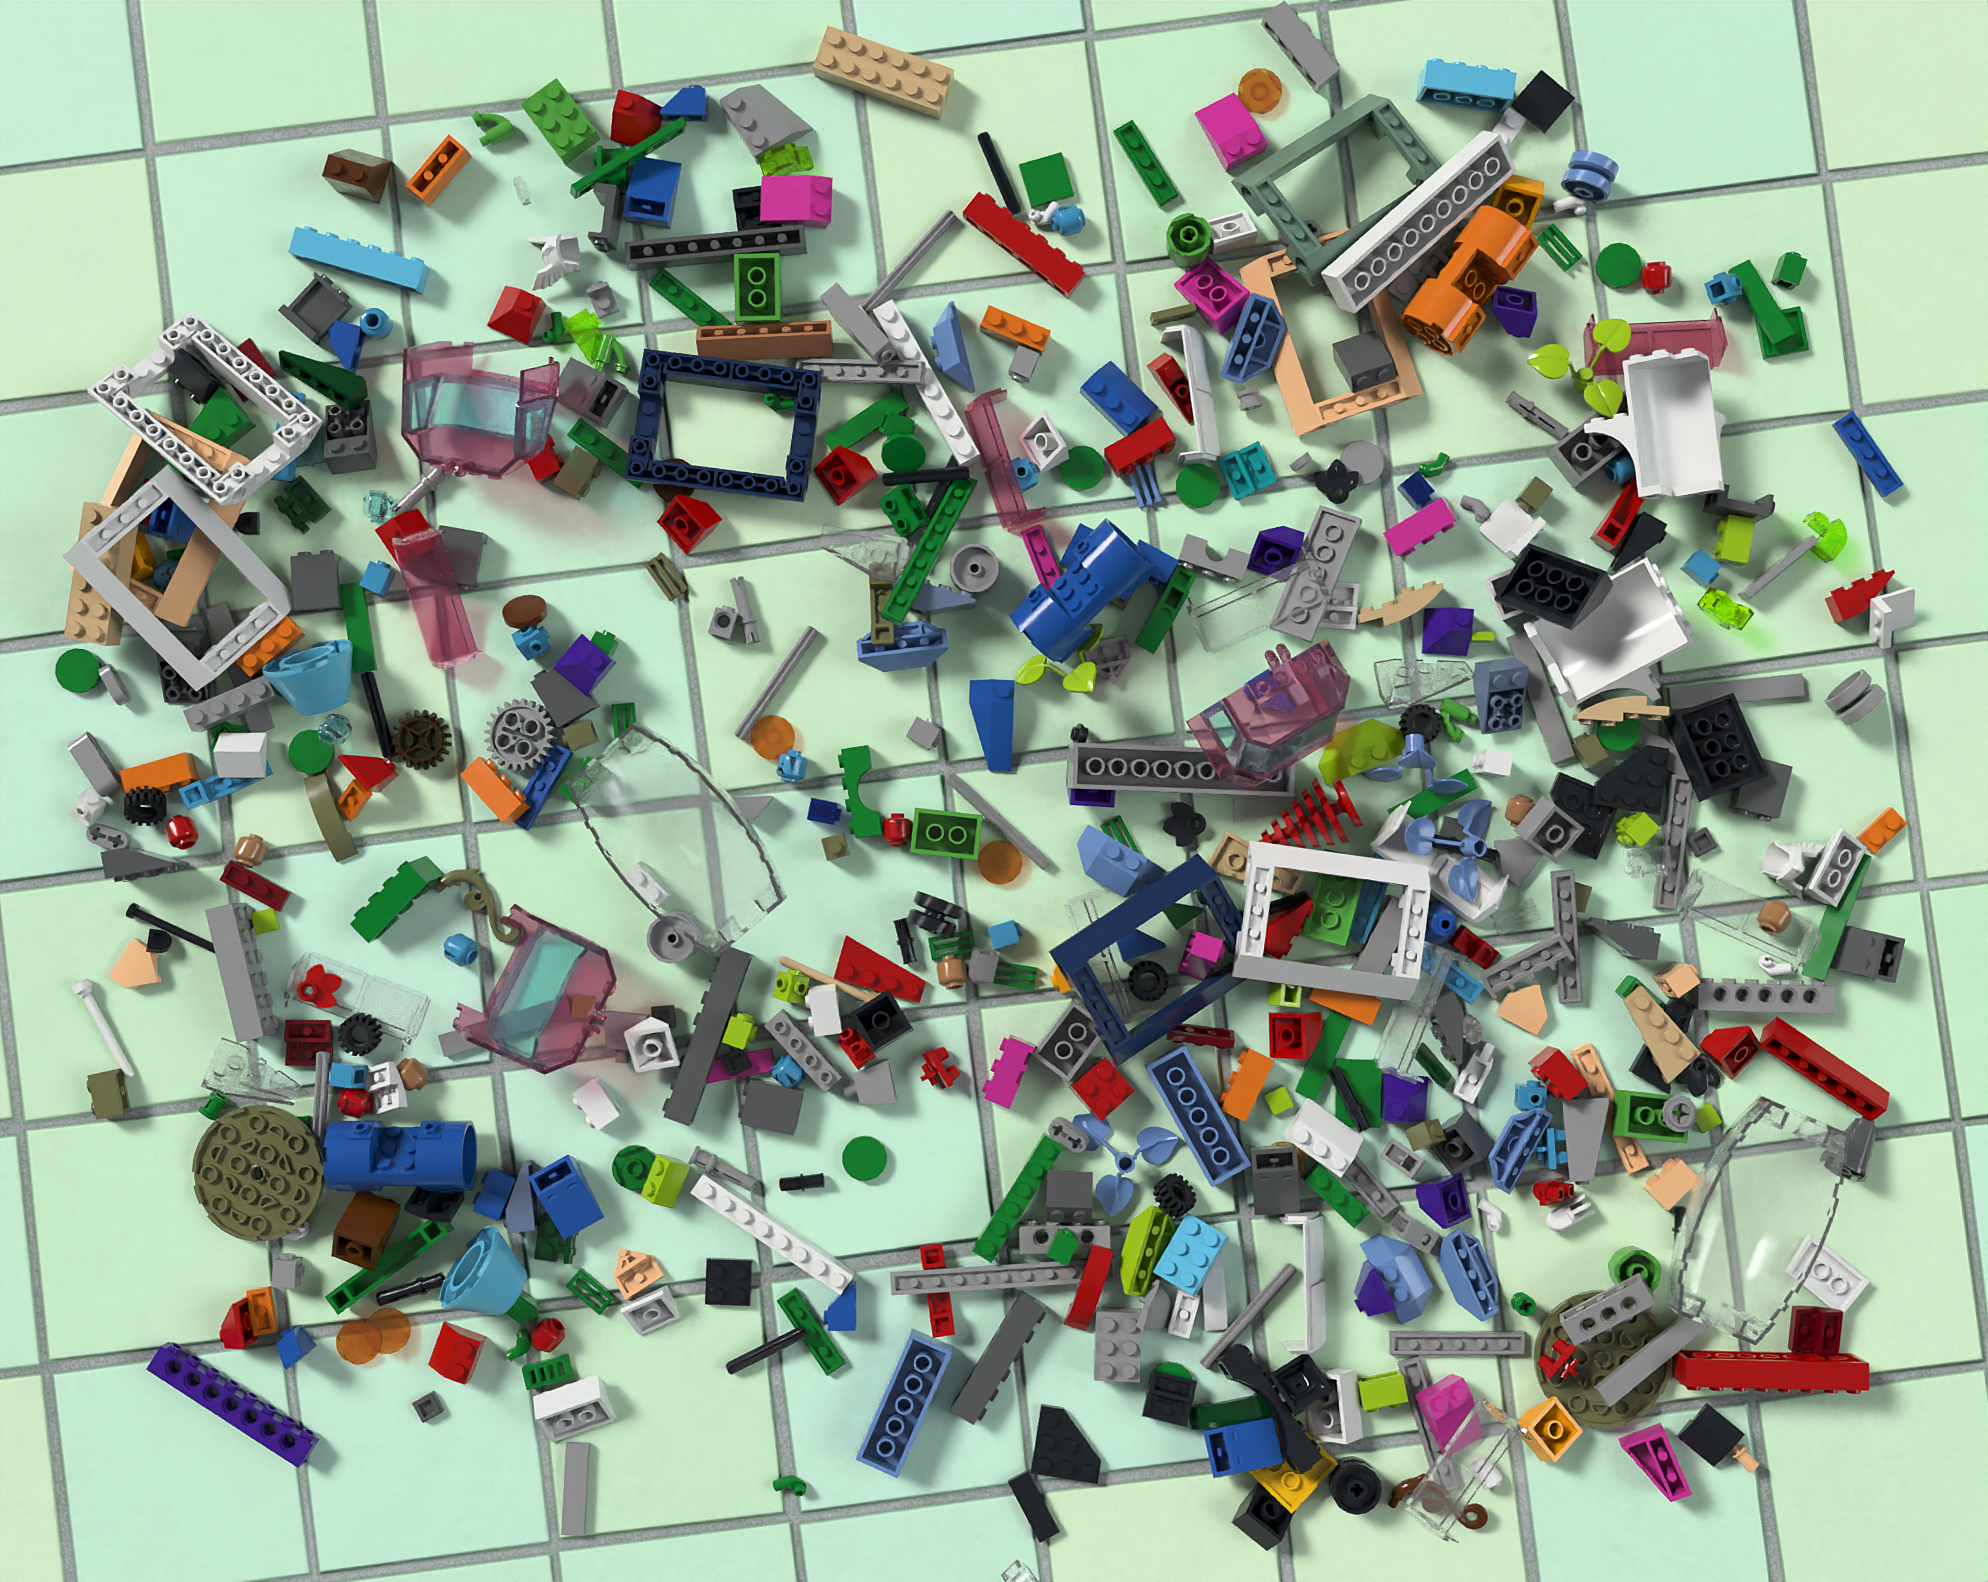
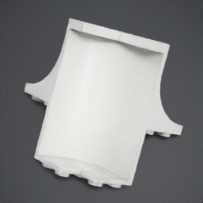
M1695 348L1683 349L1681 354L1676 355L1663 349L1653 351L1650 356L1644 357L1643 354L1630 356V360L1622 361L1629 416H1627V413L1613 415V419L1605 420L1604 417L1591 419V423L1584 424L1585 434L1591 436H1611L1627 448L1635 465L1638 497L1646 500L1676 499L1724 491L1720 456V434L1722 426L1726 424V417L1714 408L1708 356L1701 353V351H1695Z
M1647 557L1610 577L1614 585L1603 603L1573 630L1538 617L1523 624L1529 639L1548 666L1558 691L1569 708L1600 692L1616 688H1630L1641 691L1652 701L1661 698L1657 690L1660 688V685L1654 675L1649 676L1652 673L1649 666L1694 643L1690 635L1694 632L1688 620L1683 622L1686 619L1685 614L1679 605L1674 606L1678 602L1673 593L1669 592L1667 594L1671 589L1663 577L1658 578L1662 576L1656 563L1651 565ZM1584 558L1579 560L1580 562L1587 564Z

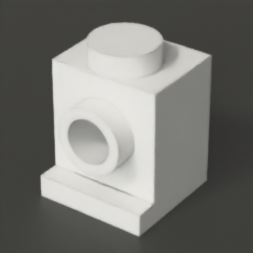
M89 788L77 796L73 809L68 815L86 829L102 817L107 801L93 789Z

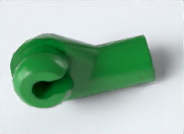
M561 312L550 314L553 326L550 330L543 333V340L549 344L557 343L565 332Z
M767 393L764 396V403L773 411L782 412L794 410L795 398L783 400L775 393Z
M520 1329L517 1332L516 1346L506 1351L509 1361L512 1362L529 1351L532 1339L527 1329Z
M788 1475L772 1481L776 1492L789 1488L798 1497L803 1496L806 1492L805 1482L794 1475Z

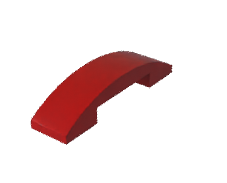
M942 1243L920 1246L923 1270L946 1268ZM950 1292L927 1293L933 1338L955 1335Z
M1091 1244L1084 1263L1085 1268L1073 1302L1070 1303L1064 1325L1084 1331L1087 1329L1103 1290L1112 1259V1249Z

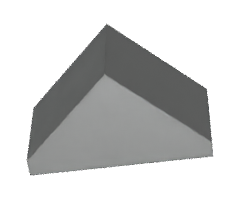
M771 795L726 798V803L749 824H753L773 801V796Z
M1393 1138L1380 1155L1381 1158L1412 1180H1414L1426 1162Z

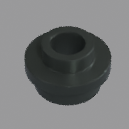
M1079 723L1076 727L1072 728L1070 739L1076 743H1086L1088 728Z

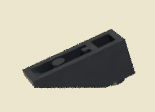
M1645 511L1638 514L1611 562L1607 573L1611 575L1657 543L1660 544L1667 534L1664 530L1668 524Z

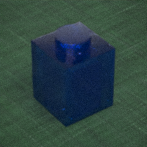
M1416 471L1397 487L1398 491L1413 509L1418 505L1421 508L1432 500L1430 495L1435 492L1419 471Z
M811 798L807 820L835 825L836 821H840L842 808H838L839 803Z

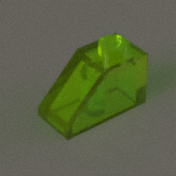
M585 308L563 323L587 361L593 364L595 363L594 357L602 333L598 327L601 322L594 312L590 314Z

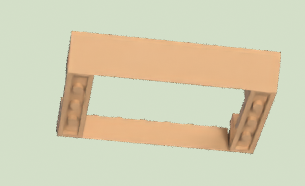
M1345 228L1321 236L1317 240L1324 246L1351 228ZM1286 249L1260 257L1240 268L1239 273L1244 287L1249 290L1250 294L1254 292L1274 299L1286 325L1271 280L1275 279V281L1287 278L1290 272L1298 269L1286 255ZM1386 287L1367 304L1378 336L1394 361V380L1314 404L1286 325L1271 366L1296 438L1338 424L1342 419L1378 407L1383 409L1423 395Z
M145 408L147 413L206 463L221 471V477L228 473V469L238 461L244 466L252 461ZM135 432L101 500L103 504L120 507L129 499L153 447ZM210 497L207 504L232 530L247 498L238 504L221 506ZM196 527L165 592L158 588L147 586L131 577L128 590L153 615L186 627L221 552ZM70 565L69 570L73 573L74 568Z

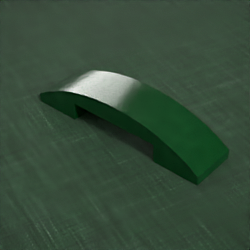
M1253 1393L1252 1396L1212 1404L1205 1402L1191 1405L1189 1419L1191 1429L1194 1430L1240 1424L1273 1414L1262 1398Z

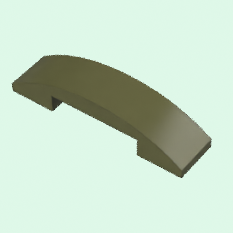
M891 564L869 565L871 646L894 645V623L880 617L893 592Z
M322 771L305 778V787L313 813L336 862L359 854L352 835L348 833L332 793L334 790L327 772Z

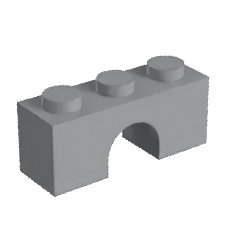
M1186 534L1177 559L1182 567L1188 570L1197 568L1202 570L1203 575L1213 578L1215 575L1223 577V581L1229 584L1236 585V582L1241 583L1251 556L1250 554L1229 548L1225 559L1215 562L1206 555L1208 540Z

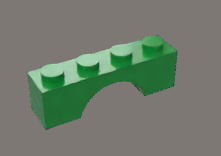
M864 745L841 749L842 754L838 755L840 768H844L845 777L841 778L843 790H848L849 799H845L847 812H851L852 821H849L850 834H855V838L881 835L883 831L880 812L867 808L860 800L858 794L860 779L867 771L872 769L869 746Z

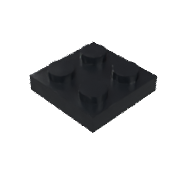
M707 1258L705 1305L750 1306L753 1259Z

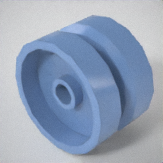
M1587 150L1573 152L1568 164L1570 170L1565 172L1561 182L1562 188L1569 194L1583 200L1592 202L1606 201L1612 189L1611 182H1614L1619 170L1618 164L1611 158Z

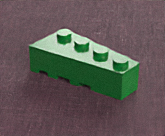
M219 387L189 426L188 430L229 449L255 428L256 424L233 396L224 388ZM166 458L164 459V461L167 463V465L170 464V466H171L186 482H188V481L190 480L186 475H184L180 470H178L173 464H171Z
M427 856L402 863L397 868L399 873L395 877L391 876L383 883L382 886L384 888L381 892L377 891L368 899L370 903L366 907H361L353 915L355 919L350 925L367 943L379 939L399 920L397 914L402 915L414 905L413 899H418L431 889L428 884L436 880L439 881L445 875Z

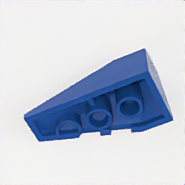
M970 680L969 705L989 771H1011L1015 680Z

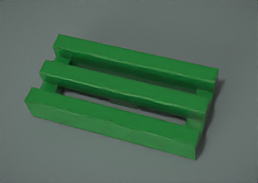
M1554 223L1536 238L1539 245L1564 272L1583 257ZM1544 237H1546L1555 246L1558 252L1565 257V259L1569 262L1568 264H1566L1563 261V259L1553 250V248L1544 240Z
M635 703L612 704L615 748L639 747ZM620 708L622 710L625 744H621L618 719V709ZM626 708H630L633 743H630Z
M1121 816L1100 825L1103 832L1108 836L1110 834L1106 827L1111 826L1118 842L1125 845L1114 824L1118 822L1132 850L1139 853Z
M972 930L956 932L953 937L941 935L928 938L932 960L942 959L949 955L957 956L972 953V949L975 947ZM969 936L967 940L936 946L933 944L935 941ZM966 944L971 946L968 949L935 954V950Z
M998 961L997 966L1032 971V976L996 970L995 975L1031 980L1030 984L995 979L994 976L993 983L1034 990L1038 967Z
M580 1268L566 1285L570 1291L599 1315L616 1297L583 1268ZM582 1276L587 1282H589L600 1293H602L607 1298V1300L600 1296L595 1290H593L579 1277ZM575 1282L578 1283L590 1295H592L596 1300H598L602 1304V1306L599 1307L595 1302H593L588 1296H586L581 1290H579L573 1284Z

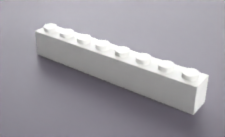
M891 299L873 309L877 323L897 351L896 356L898 360L924 361L926 363L924 385L913 386L957 461L958 466H969L980 460L979 451L894 301Z
M704 1172L690 1192L839 1295L842 1294L854 1276L855 1271L714 1175Z

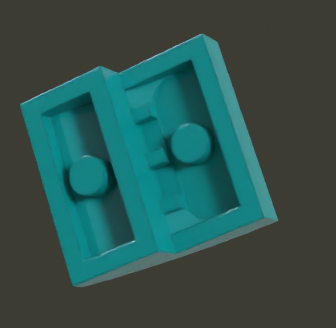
M1260 441L1217 460L1236 501L1278 482Z

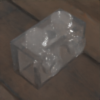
M1670 846L1623 849L1624 872L1627 875H1631V878H1643L1645 874L1654 873L1655 877L1668 876V872H1673L1672 849Z

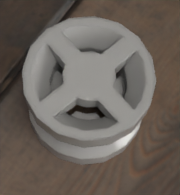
M1249 388L1236 393L1237 398L1241 402L1239 406L1240 411H1249L1262 406L1261 401L1258 399V388Z

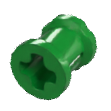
M212 1091L211 1097L204 1106L199 1108V1112L206 1118L216 1121L218 1113L224 1105L228 1104L229 1099L217 1091Z
M1517 1292L1513 1295L1511 1306L1520 1315L1530 1316L1535 1312L1536 1303L1531 1297L1523 1292ZM1522 1300H1525L1527 1303L1524 1304L1525 1308L1522 1309L1520 1305H1522Z

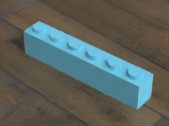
M304 226V229L295 228L288 251L294 258L421 295L423 294L430 271L424 264V260L416 257H411V259L403 258L401 253L391 250L389 253L382 252L380 247L371 244L365 247L360 245L359 241L350 238L344 241L339 239V236L330 232H326L323 235L317 233L318 230L309 226Z

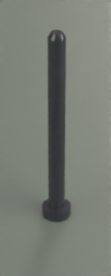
M133 902L127 909L126 917L141 919L215 954L212 942L139 909L138 904Z

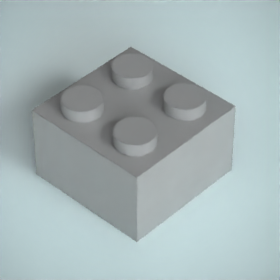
M1542 796L1514 831L1556 864L1585 828Z

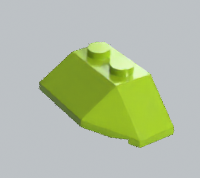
M1374 718L1331 735L1318 764L1326 786L1332 784L1333 780L1338 777L1340 780H1343L1402 755V750H1405V740L1399 729Z
M1151 1205L1130 1223L1118 1263L1124 1293L1127 1295L1147 1296L1148 1291L1153 1288L1152 1284L1154 1281L1161 1279L1153 1271L1176 1233L1173 1219L1169 1216V1213H1164V1208L1160 1209Z

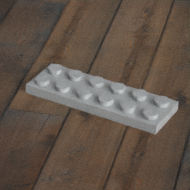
M1319 505L1269 625L1270 629L1309 643L1313 642L1362 524L1361 518Z

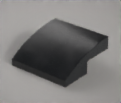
M1541 69L1511 106L1545 134L1575 97Z
M761 186L732 189L738 231L782 227V224L760 222Z
M417 1186L404 1205V1211L423 1219L451 1223L465 1200L464 1191H427Z
M1153 1370L1141 1416L1187 1427L1197 1381Z
M1706 1403L1693 1420L1690 1419L1676 1437L1714 1467L1735 1447L1745 1434Z

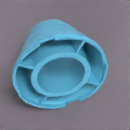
M350 640L325 641L313 644V648L299 652V649L286 653L264 665L262 668L263 675L302 716L317 715L336 709L349 701L353 646Z
M489 1225L471 1238L466 1244L469 1249L462 1258L457 1257L451 1266L439 1295V1301L443 1303L441 1307L449 1310L502 1315L512 1307L521 1294L527 1280V1272L498 1229Z

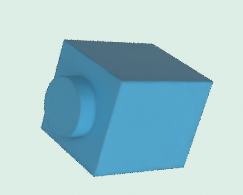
M1700 549L1695 551L1680 569L1702 586L1714 582L1719 576L1717 571L1722 566Z
M378 560L377 564L370 561L359 586L386 597L396 572L390 570L391 565Z
M1013 920L987 928L994 950L1020 942L1019 936H1023L1019 923L1014 924Z
M332 1062L330 1085L344 1088H366L368 1065L353 1062Z

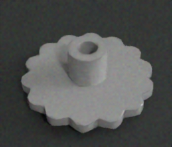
M1464 1015V1042L1469 1043V1045H1477L1483 1037V1029L1480 1022L1472 1015Z

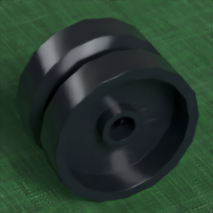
M917 891L914 903L925 908V912L911 909L907 921L934 934L940 933L953 937L956 925L945 920V916L959 919L963 907Z
M1354 1456L1345 1457L1337 1461L1338 1465L1328 1474L1327 1482L1329 1491L1338 1507L1346 1513L1354 1515L1366 1514L1374 1509L1380 1501L1382 1487L1381 1481L1371 1465L1364 1459Z

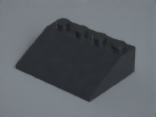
M1529 543L1494 600L1573 630L1603 603L1614 584L1607 571Z
M1734 693L1684 709L1664 719L1699 802L1770 776Z

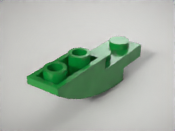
M1179 564L1175 567L1134 644L1151 654L1156 652L1189 595V590L1197 577L1196 574Z

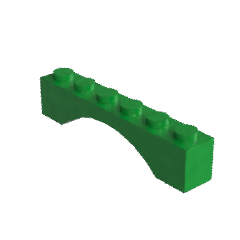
M1045 1132L1032 1150L1007 1195L972 1246L974 1253L990 1263L994 1260L1046 1177L1047 1171L1051 1169L1064 1148L1061 1143Z
M426 1221L382 1254L374 1272L363 1268L327 1294L325 1298L337 1315H339L455 1228L449 1222Z

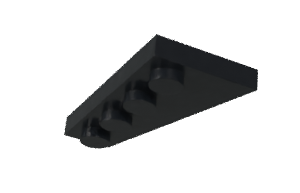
M1670 997L1663 1009L1664 1012L1684 1034L1688 1032L1695 1005L1682 997ZM1644 1043L1628 1071L1661 1091L1670 1094L1671 1082L1669 1084L1665 1083L1648 1046Z

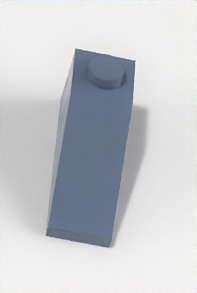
M527 1160L522 1164L506 1208V1214L503 1215V1224L508 1229V1233L533 1231L539 1225L536 1192L528 1178L534 1174L532 1160Z

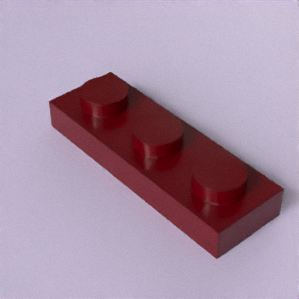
M234 860L229 861L219 879L278 912L282 911L292 893L290 890L249 868L239 865Z
M1181 1023L1166 1034V1040H1171L1174 1043H1193L1196 1046L1210 1045L1219 1049H1234L1235 1036L1234 1030Z

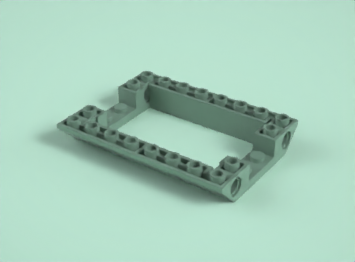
M1369 94L1239 175L1231 183L1257 217L1266 213L1289 243L1285 251L1286 255L1309 285L1313 287L1324 280L1321 275L1322 271L1439 170L1442 165L1390 99ZM1367 122L1372 128L1371 132L1378 141L1387 136L1411 166L1406 176L1416 187L1322 246L1273 181Z

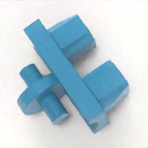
M1547 1126L1534 1150L1536 1152V1160H1543L1544 1151V1165L1549 1167L1550 1170L1557 1169V1166L1568 1163L1566 1151H1555V1143L1566 1142L1565 1130Z

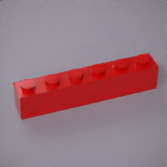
M979 191L963 211V219L1068 299L1084 279L1085 272H1083V267L1075 261L1070 262L1065 258L1066 254L1057 247L1055 249L1048 245V240L1041 234L1035 235L1030 231L1031 228L1027 223L1022 220L1020 222L1013 218V213L1006 207L1000 208L995 204L996 201L992 196L987 193L982 194Z
M1779 1017L1774 1018L1763 1028L1759 1042L1761 1048L1872 1122L1887 1111L1890 1092Z

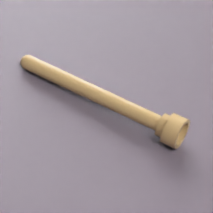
M785 956L780 958L781 965L802 971L801 974L826 985L836 983L837 990L863 1001V1004L880 995L874 991L872 993L869 991L868 993L863 992Z

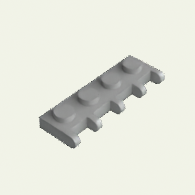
M1559 932L1481 971L1479 977L1493 1000L1498 999L1496 991L1506 986H1509L1511 991L1516 990L1514 982L1528 975L1534 981L1537 979L1534 972L1548 965L1554 971L1557 969L1554 962L1566 956L1572 962L1575 960V957Z

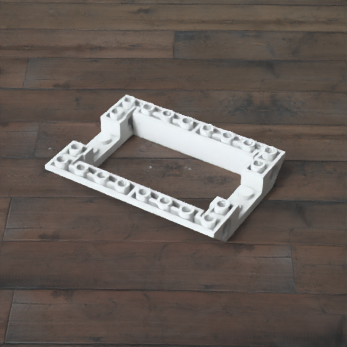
M190 311L157 336L159 348L134 367L129 369L122 363L87 389L91 396L221 506L243 502L308 449L323 423L318 416L193 311ZM180 347L190 354L195 353L281 425L273 433L274 444L246 466L238 461L228 469V473L223 477L133 401L136 396L170 371Z
M170 464L166 465L137 490L132 497L62 555L195 691H198L219 676L293 608L292 592ZM167 498H170L244 577L268 599L262 605L254 608L249 613V616L217 645L211 646L200 660L98 559Z
M1257 841L1249 842L1244 886H1247L1242 930L1237 932L1232 970L1233 977L1407 1001L1411 1000L1420 977L1431 891L1427 866ZM1274 868L1403 885V893L1400 894L1398 907L1403 908L1398 952L1392 953V975L1263 958Z

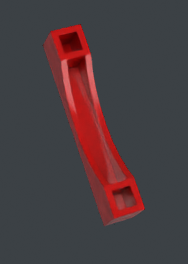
M1636 476L1629 480L1590 537L1591 540L1607 551L1616 547L1645 500L1638 497Z

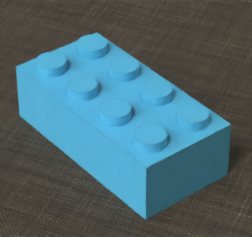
M1433 58L1426 61L1419 74L1415 101L1503 114L1513 100L1517 73L1510 72L1506 68L1494 70L1488 69L1485 65H1476L1474 67L1467 66L1464 62L1447 63L1442 59Z

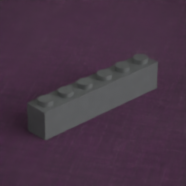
M1021 1290L951 1404V1412L972 1425L977 1420H982L987 1411L985 1408L989 1400L992 1402L999 1392L997 1386L1000 1381L1005 1382L1011 1372L1008 1368L1011 1363H1016L1023 1352L1020 1350L1024 1342L1028 1344L1033 1337V1327L1036 1323L1040 1324L1046 1315L1044 1303Z

